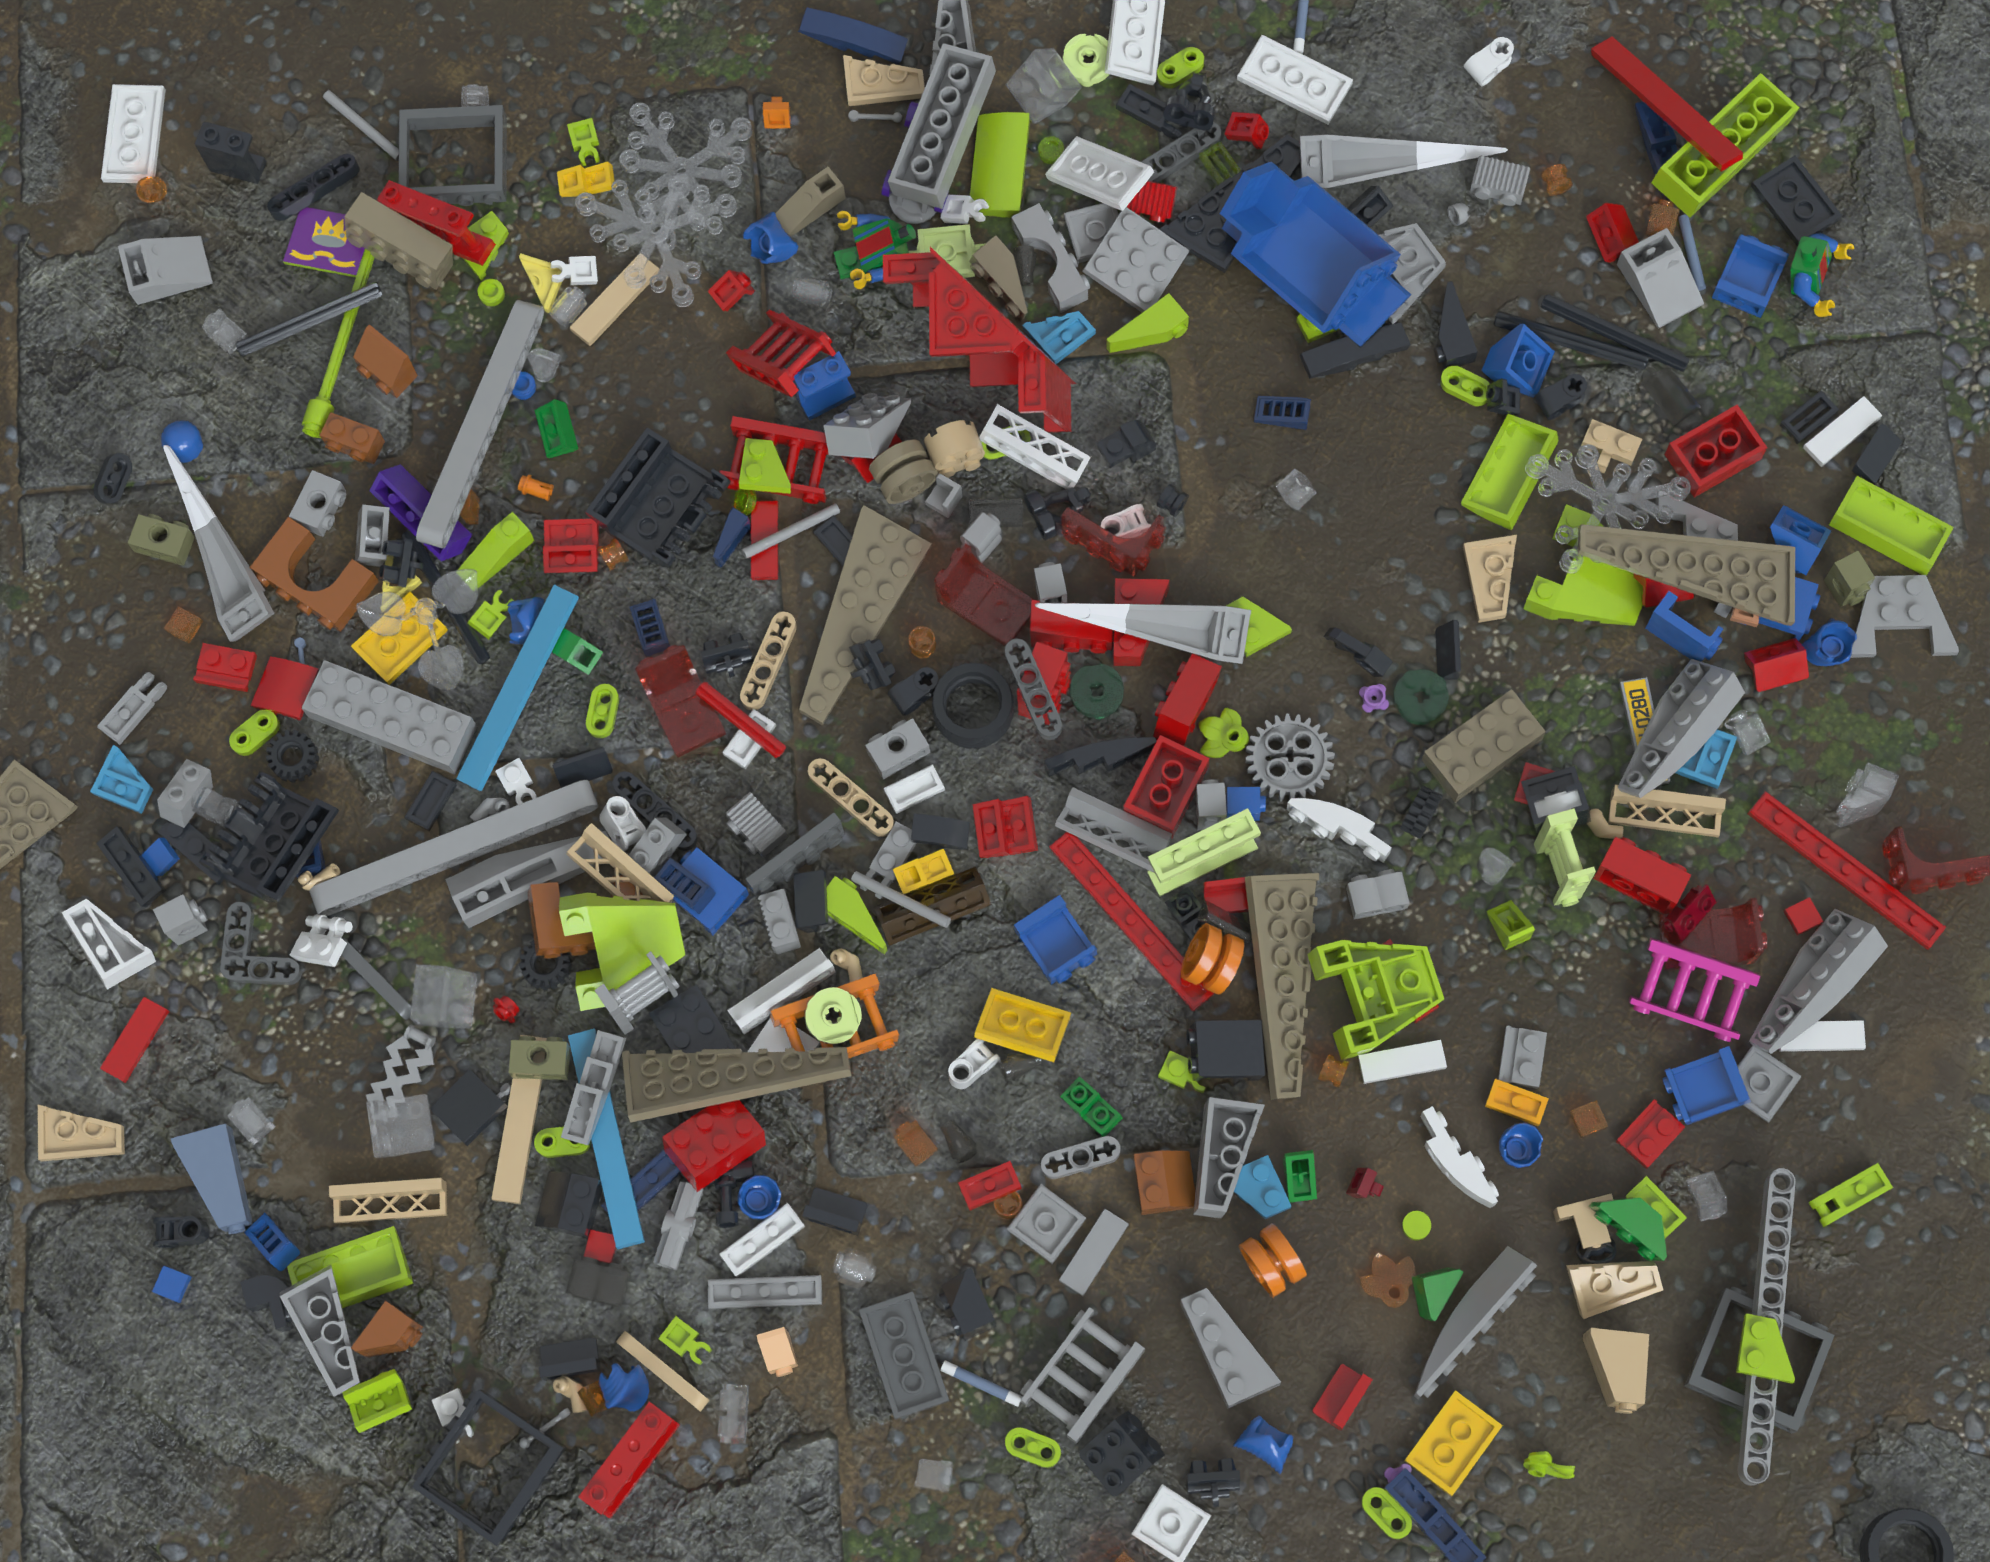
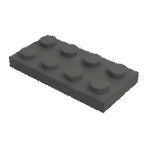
M832 813L747 877L746 882L754 897L758 900L760 895L776 891L778 884L784 880L786 882L792 880L794 874L799 873L798 869L806 863L811 865L816 862L821 856L820 853L826 848L832 849L843 840L842 836L845 835L838 816Z
M912 1291L860 1309L861 1318L895 1420L949 1402L914 1292Z

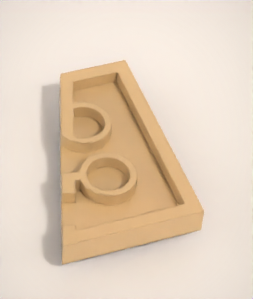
M843 55L849 106L920 99L925 89L923 70L895 64L887 66L877 64L873 60L866 59L861 61L852 59V56Z
M1517 535L1463 544L1478 623L1504 619L1506 617Z
M38 1105V1160L52 1161L125 1154L124 1126Z
M1654 1261L1566 1265L1579 1313L1583 1319L1663 1291L1658 1268Z

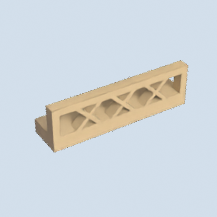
M1614 785L1611 791L1609 824L1710 837L1720 836L1721 816L1725 810L1726 803L1724 798L1654 789L1643 797L1638 798L1619 791V785ZM1616 804H1627L1634 813L1628 818L1615 817ZM1647 807L1655 808L1661 817L1655 822L1647 821L1641 812ZM1674 811H1682L1689 820L1683 825H1676L1669 815ZM1703 814L1715 816L1714 829L1703 828L1696 819Z
M592 823L566 853L613 896H620L626 900L640 901V899L669 903L674 898L672 893ZM586 843L594 850V859H583L576 851ZM599 864H610L614 868L615 877L604 878L599 873ZM619 882L632 883L635 886V896H625L622 894Z
M442 1178L329 1186V1197L333 1199L334 1223L447 1216L446 1181ZM429 1194H440V1209L428 1210L421 1203ZM415 1195H422L418 1200L413 1197ZM401 1196H409L415 1202L406 1212H400L393 1206ZM387 1197H394L390 1202L386 1199ZM373 1198H381L387 1204L378 1214H372L365 1208ZM358 1199H366L362 1204L358 1201ZM353 1200L359 1207L352 1215L341 1216V1201ZM418 1206H420L423 1209L421 1211H415ZM390 1208H392L395 1211L392 1213H387ZM362 1210H364L367 1213L364 1215H359L362 1212Z

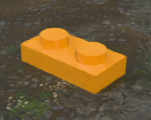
M1495 1079L1485 1107L1539 1126L1549 1098Z

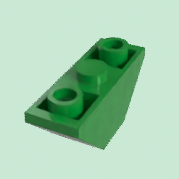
M1629 1197L1591 1202L1588 1206L1596 1212L1594 1217L1607 1226L1610 1224L1617 1230L1615 1234L1621 1240L1629 1244L1632 1242L1639 1248L1637 1252L1643 1258L1650 1262L1652 1260H1665L1667 1253L1662 1215L1644 1200Z

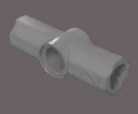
M680 1181L671 1210L667 1211L662 1224V1237L654 1256V1264L672 1270L678 1269L686 1242L690 1241L695 1228V1215L704 1189L697 1192L690 1183Z

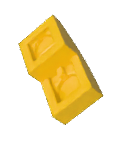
M609 162L588 168L577 165L557 171L561 197L583 196L616 189L613 166Z
M944 848L893 869L903 895L955 875Z

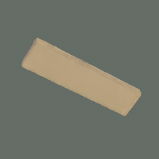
M639 253L570 326V330L591 346L660 273V269Z

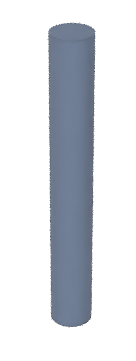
M1686 214L1678 217L1691 274L1698 290L1701 291L1706 286L1690 220Z

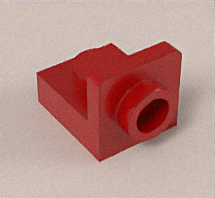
M1232 112L1224 135L1228 140L1248 141L1256 149H1262L1264 141L1269 135V126L1260 114Z
M728 270L708 290V293L723 311H728L745 294L752 295L755 290L750 285L752 283L751 279L744 272Z

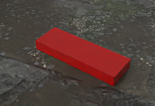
M751 501V544L779 531L778 501ZM779 543L751 557V580H778Z
M143 997L100 1069L126 1083L168 1015L169 1010Z

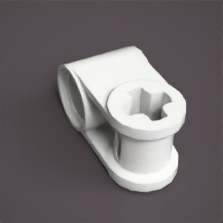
M1505 37L1494 39L1489 45L1467 60L1464 64L1465 70L1480 86L1486 85L1498 73L1509 66L1514 50L1513 43Z
M1136 504L1121 512L1105 517L1100 527L1099 536L1101 542L1106 546L1115 547L1130 540L1142 538L1152 532L1153 528L1151 524L1147 523L1143 514V505ZM1113 527L1116 528L1119 532L1115 535L1108 534L1105 530L1107 528Z
M614 796L608 800L600 814V822L608 832L612 842L621 850L626 851L628 846L640 840L646 828L625 798Z
M976 1039L950 1064L948 1070L949 1082L957 1089H966L1000 1060L999 1055H994L986 1047L984 1040ZM965 1069L969 1075L967 1078L959 1080L953 1075L955 1070Z

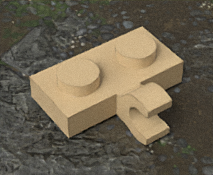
M1592 419L1581 446L1601 454L1594 470L1605 473L1611 458L1631 466L1642 439Z

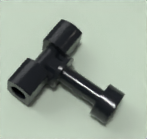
M752 1161L739 1163L708 1184H714L715 1189L720 1190L721 1212L716 1213L717 1227L732 1228L739 1225L738 1212L732 1211V1189L737 1187V1182H745L748 1178L754 1176Z

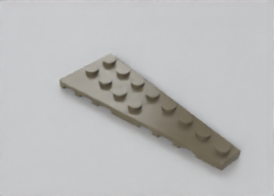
M863 505L859 514L799 708L800 713L821 725L824 724L851 680L850 672L856 669L852 661L854 657L849 647L869 639L870 641L876 639L932 547V543Z
M1580 525L1578 528L1579 555L1787 626H1792L1795 623V547Z
M13 760L0 776V869L78 808L73 802L16 760Z
M1319 873L1245 877L1271 1100L1301 1096L1303 1073L1301 1049L1302 1045H1305L1306 1038L1303 1035L1304 1018H1307L1308 1015L1305 1003L1306 992H1310L1312 969L1307 954L1311 952V935L1315 933L1313 911L1314 907L1317 906L1318 900L1315 897L1316 881L1319 880Z
M846 1047L814 1048V1050L798 1052L794 1048H785V1052H768L767 1049H759L758 1052H742L741 1049H703L701 1052L684 1053L682 1050H673L672 1053L656 1054L655 1050H647L646 1054H630L629 1051L622 1052L627 1113L630 1123L852 1076Z

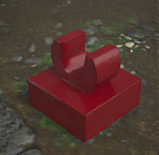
M1357 1168L1346 1194L1354 1198H1367L1368 1195L1380 1197L1384 1186L1374 1182L1377 1172L1370 1168Z

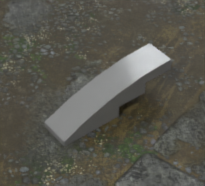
M597 1031L591 1055L586 1059L580 1083L576 1084L561 1138L589 1145L609 1094L626 1038Z

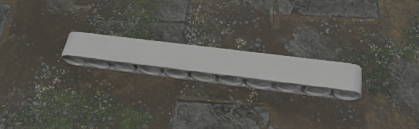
M521 300L515 302L419 523L416 535L418 542L442 549L446 547L541 326L544 316L543 306Z
M578 781L317 884L309 892L317 914L329 916L588 814L598 808V803L589 781Z
M1785 1168L1774 1170L1764 1182L1752 1315L1776 1319L1781 1337L1795 1194V1177L1792 1172ZM1774 1177L1784 1179L1786 1182L1785 1190L1775 1187ZM1772 1205H1778L1782 1208L1783 1218H1777L1771 1213ZM1769 1233H1775L1780 1237L1781 1244L1779 1247L1770 1244L1768 1240ZM1767 1261L1774 1262L1777 1265V1275H1771L1767 1272ZM1764 1290H1770L1775 1294L1776 1301L1774 1304H1769L1764 1300ZM1746 1375L1738 1476L1744 1484L1749 1486L1764 1482L1770 1473L1778 1384L1777 1380L1765 1378L1768 1382V1388L1766 1391L1759 1390L1755 1385L1757 1376ZM1755 1405L1764 1408L1765 1418L1763 1420H1758L1754 1417L1752 1410ZM1752 1434L1761 1437L1763 1445L1760 1450L1754 1449L1751 1446L1750 1437ZM1750 1463L1756 1464L1759 1467L1760 1476L1758 1479H1753L1748 1475L1747 1467Z

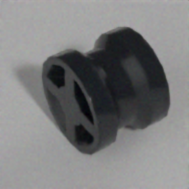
M1169 484L1159 497L1156 506L1160 509L1165 508L1169 510L1170 515L1176 517L1185 506L1189 495L1185 492L1180 493L1176 490V486Z

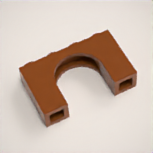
M288 517L250 568L263 587L272 586L276 589L275 594L286 602L290 599L297 603L296 607L307 616L312 613L319 618L317 621L328 630H331L333 627L341 632L379 581L372 571L352 559L336 581L326 589L306 591L299 588L294 581L295 568L299 560L315 541V538L308 529Z
M558 882L531 884L527 893L536 956L544 955V958L550 959L561 956L560 953L571 952L572 955L578 956L587 954L588 950H596L592 932L564 936L559 914L560 892ZM619 882L622 894L625 896H635V886L632 883Z

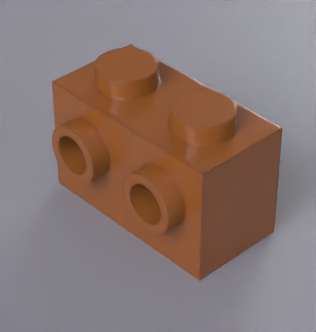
M330 412L320 433L325 447L335 453L342 452L359 462L366 461L371 464H375L385 443L379 430Z

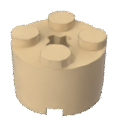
M965 420L947 423L936 428L937 434L933 437L930 436V433L925 437L924 444L938 474L940 473L949 478L958 471L964 469L972 471L980 467V460L984 457L985 452L972 421H970L969 425H966Z

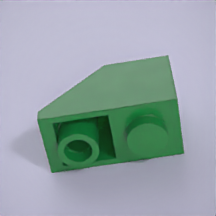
M563 628L551 653L589 675L603 652Z

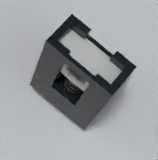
M1575 766L1521 781L1537 836L1547 816L1566 810L1575 809L1578 820L1574 827L1591 822L1589 806L1582 783L1579 782Z

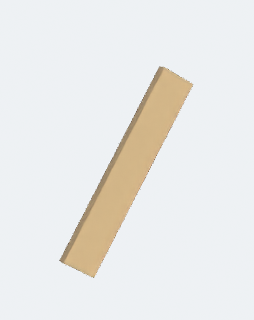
M535 1037L536 1041H547V1038ZM543 1051L537 1052L533 1057V1062L542 1063L546 1059L547 1053ZM512 1079L492 1193L493 1201L521 1204L542 1079Z

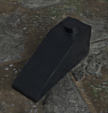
M1452 281L1447 282L1437 346L1434 348L1436 360L1438 363L1442 362L1444 370L1450 366H1463L1475 362L1478 352Z

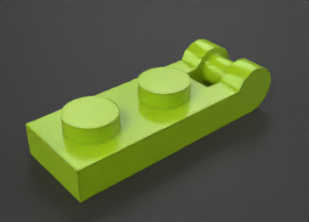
M1877 1163L1808 1203L1812 1210L1816 1209L1821 1217L1819 1221L1823 1227H1826L1889 1191L1893 1186ZM1830 1200H1832L1837 1207V1210L1833 1211L1832 1213L1825 1204Z

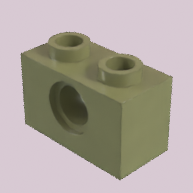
M138 514L127 544L136 553L184 566L195 536L189 530V526L182 522L173 521L172 524L165 522L163 518L154 514H148V517ZM167 534L165 540L157 542L160 535Z
M1856 551L1835 562L1825 577L1824 582L1840 607L1848 603L1850 606H1854L1865 599L1864 594L1871 590L1870 585L1874 581L1875 576L1859 551Z
M520 1036L519 1040H511L510 1076L513 1079L568 1080L569 1044L560 1037H547V1041H536V1038L532 1036ZM543 1051L547 1053V1057L542 1063L533 1062V1057L537 1052Z

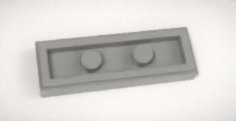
M1104 1209L1062 1274L1059 1282L1084 1296L1129 1224Z

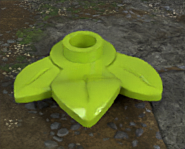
M1224 708L1220 718L1215 716L1207 717L1199 722L1200 731L1208 739L1200 750V753L1204 756L1221 758L1229 751L1237 752L1243 750L1248 744V732L1242 727L1240 715L1233 709ZM1234 734H1239L1237 740H1230Z
M1547 1451L1529 1453L1528 1458L1523 1463V1466L1528 1469V1473L1536 1477H1544L1545 1474L1557 1478L1571 1479L1575 1476L1573 1474L1575 1466H1563L1552 1463V1456Z

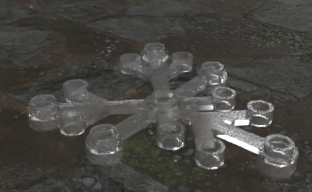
M636 103L630 108L629 113L632 122L637 126H642L648 134L643 135L638 131L631 132L628 136L630 147L633 149H640L643 146L659 148L668 162L642 159L637 151L628 149L623 151L619 157L622 169L628 173L636 172L639 169L666 173L655 181L644 185L643 192L649 200L656 199L660 194V190L673 182L671 191L648 206L640 207L638 210L640 221L647 224L654 220V214L668 206L664 227L655 234V241L660 250L670 251L677 244L674 229L679 207L688 217L690 227L694 231H700L705 227L704 216L697 213L682 193L684 183L694 195L695 203L699 207L708 206L710 196L706 190L701 188L695 178L722 181L725 186L730 188L741 184L743 180L741 169L734 164L744 162V149L740 146H728L737 140L744 141L751 137L752 126L747 118H736L731 124V131L722 136L725 132L723 121L713 119L709 123L710 134L707 147L687 159L685 157H678L667 142L669 130L675 124L674 117L670 112H662L659 115V128L657 129L651 121V112L648 105ZM638 115H645L643 119H637ZM665 118L671 119L669 123H663L662 120ZM719 125L721 129L715 131L713 127ZM740 129H745V130H747V131H746L745 133H743V134H739V133H738V131H739ZM634 138H640L638 143L632 142ZM736 152H740L742 154L738 158L733 157V154ZM712 156L730 158L734 163L726 165L722 170L697 167ZM629 161H634V162H635L634 165H632V166H627V163H628ZM681 168L686 169L684 173H677ZM730 176H736V177H737L736 180H733V181H729V180H728V178H729ZM650 188L656 189L652 194L647 193V190ZM702 195L707 197L704 201L698 200V197ZM644 212L651 213L648 217L642 216ZM696 219H700L701 223L695 225L693 224V221ZM665 239L671 240L669 244H662Z
M681 175L673 176L669 180V193L658 216H656L651 204L652 197L647 189H639L636 192L637 204L642 207L647 220L636 216L628 196V186L624 180L619 179L612 183L613 194L618 197L623 211L596 201L591 193L579 194L575 200V205L581 215L590 216L598 213L616 220V222L606 226L600 224L593 225L589 233L594 242H602L606 237L632 227L641 230L630 235L620 233L613 239L616 250L624 252L630 246L645 241L634 265L629 266L624 272V278L629 287L636 289L645 284L646 275L644 268L657 244L663 263L658 274L650 279L651 289L656 293L663 292L667 286L666 281L670 276L674 286L672 298L679 307L689 306L694 299L691 287L683 283L679 272L686 274L689 279H697L701 275V268L695 261L686 263L673 258L666 241L670 231L692 223L707 229L711 234H719L723 229L721 219L717 216L708 217L717 213L723 217H730L737 210L736 200L730 194H721L714 203L703 206L709 200L710 192L707 186L698 185L694 188V200L688 212L669 219L677 200L686 197L690 191L688 180ZM677 182L683 183L680 187H674V184ZM618 186H624L622 191H616ZM700 191L706 192L702 197L697 195ZM642 195L648 196L644 201L639 200ZM585 199L590 200V202L586 205L581 204V202ZM725 200L730 201L727 206L721 205V202ZM714 222L719 223L717 228H711L710 225ZM654 227L661 228L658 232L652 231ZM596 231H602L600 236H594ZM619 240H626L624 245L620 246L617 244ZM692 267L697 268L695 273H689L688 271ZM632 272H639L638 276L630 277ZM656 281L663 282L659 287L654 286ZM681 290L687 291L684 296H679L677 293Z
M1590 444L1579 448L1575 461L1580 467L1587 469L1594 489L1576 480L1570 464L1573 455L1566 449L1560 450L1555 457V464L1560 470L1549 465L1547 458L1541 454L1532 455L1525 466L1526 473L1532 478L1539 479L1544 475L1549 477L1542 479L1538 486V491L1541 495L1548 497L1556 492L1573 490L1591 500L1594 512L1586 524L1590 526H1598L1604 516L1608 527L1621 529L1616 516L1618 515L1631 522L1633 527L1642 529L1649 521L1648 514L1656 517L1658 522L1667 524L1674 516L1673 509L1668 505L1659 507L1647 499L1669 495L1672 499L1681 501L1687 497L1691 490L1689 480L1682 476L1673 478L1669 484L1641 489L1646 479L1656 469L1655 461L1645 458L1639 464V472L1628 491L1616 494L1621 484L1629 478L1631 474L1630 466L1626 463H1619L1613 471L1614 477L1606 488L1597 464L1599 452L1595 446ZM1560 456L1566 457L1568 461L1561 460ZM1535 462L1540 463L1542 466L1536 465ZM1643 465H1648L1651 470L1645 469ZM1618 470L1625 471L1626 475L1620 474ZM1543 485H1549L1551 490L1545 489ZM1630 503L1641 510L1634 512L1622 504ZM1661 512H1666L1669 517H1664ZM1636 517H1641L1644 522H1639ZM1560 526L1555 534L1556 540L1561 544H1567L1570 540L1578 539L1579 527ZM1560 532L1567 533L1568 537H1563ZM1578 540L1574 547L1566 550L1560 558V567L1567 573H1576L1583 564V556L1578 554ZM1569 556L1574 557L1577 561H1572ZM1591 559L1593 562L1600 563V561Z

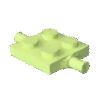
M970 224L918 229L919 242L917 250L909 251V253L930 252L931 247L964 278L975 277L970 267L972 264L969 261L972 255L986 243L974 244L970 233Z

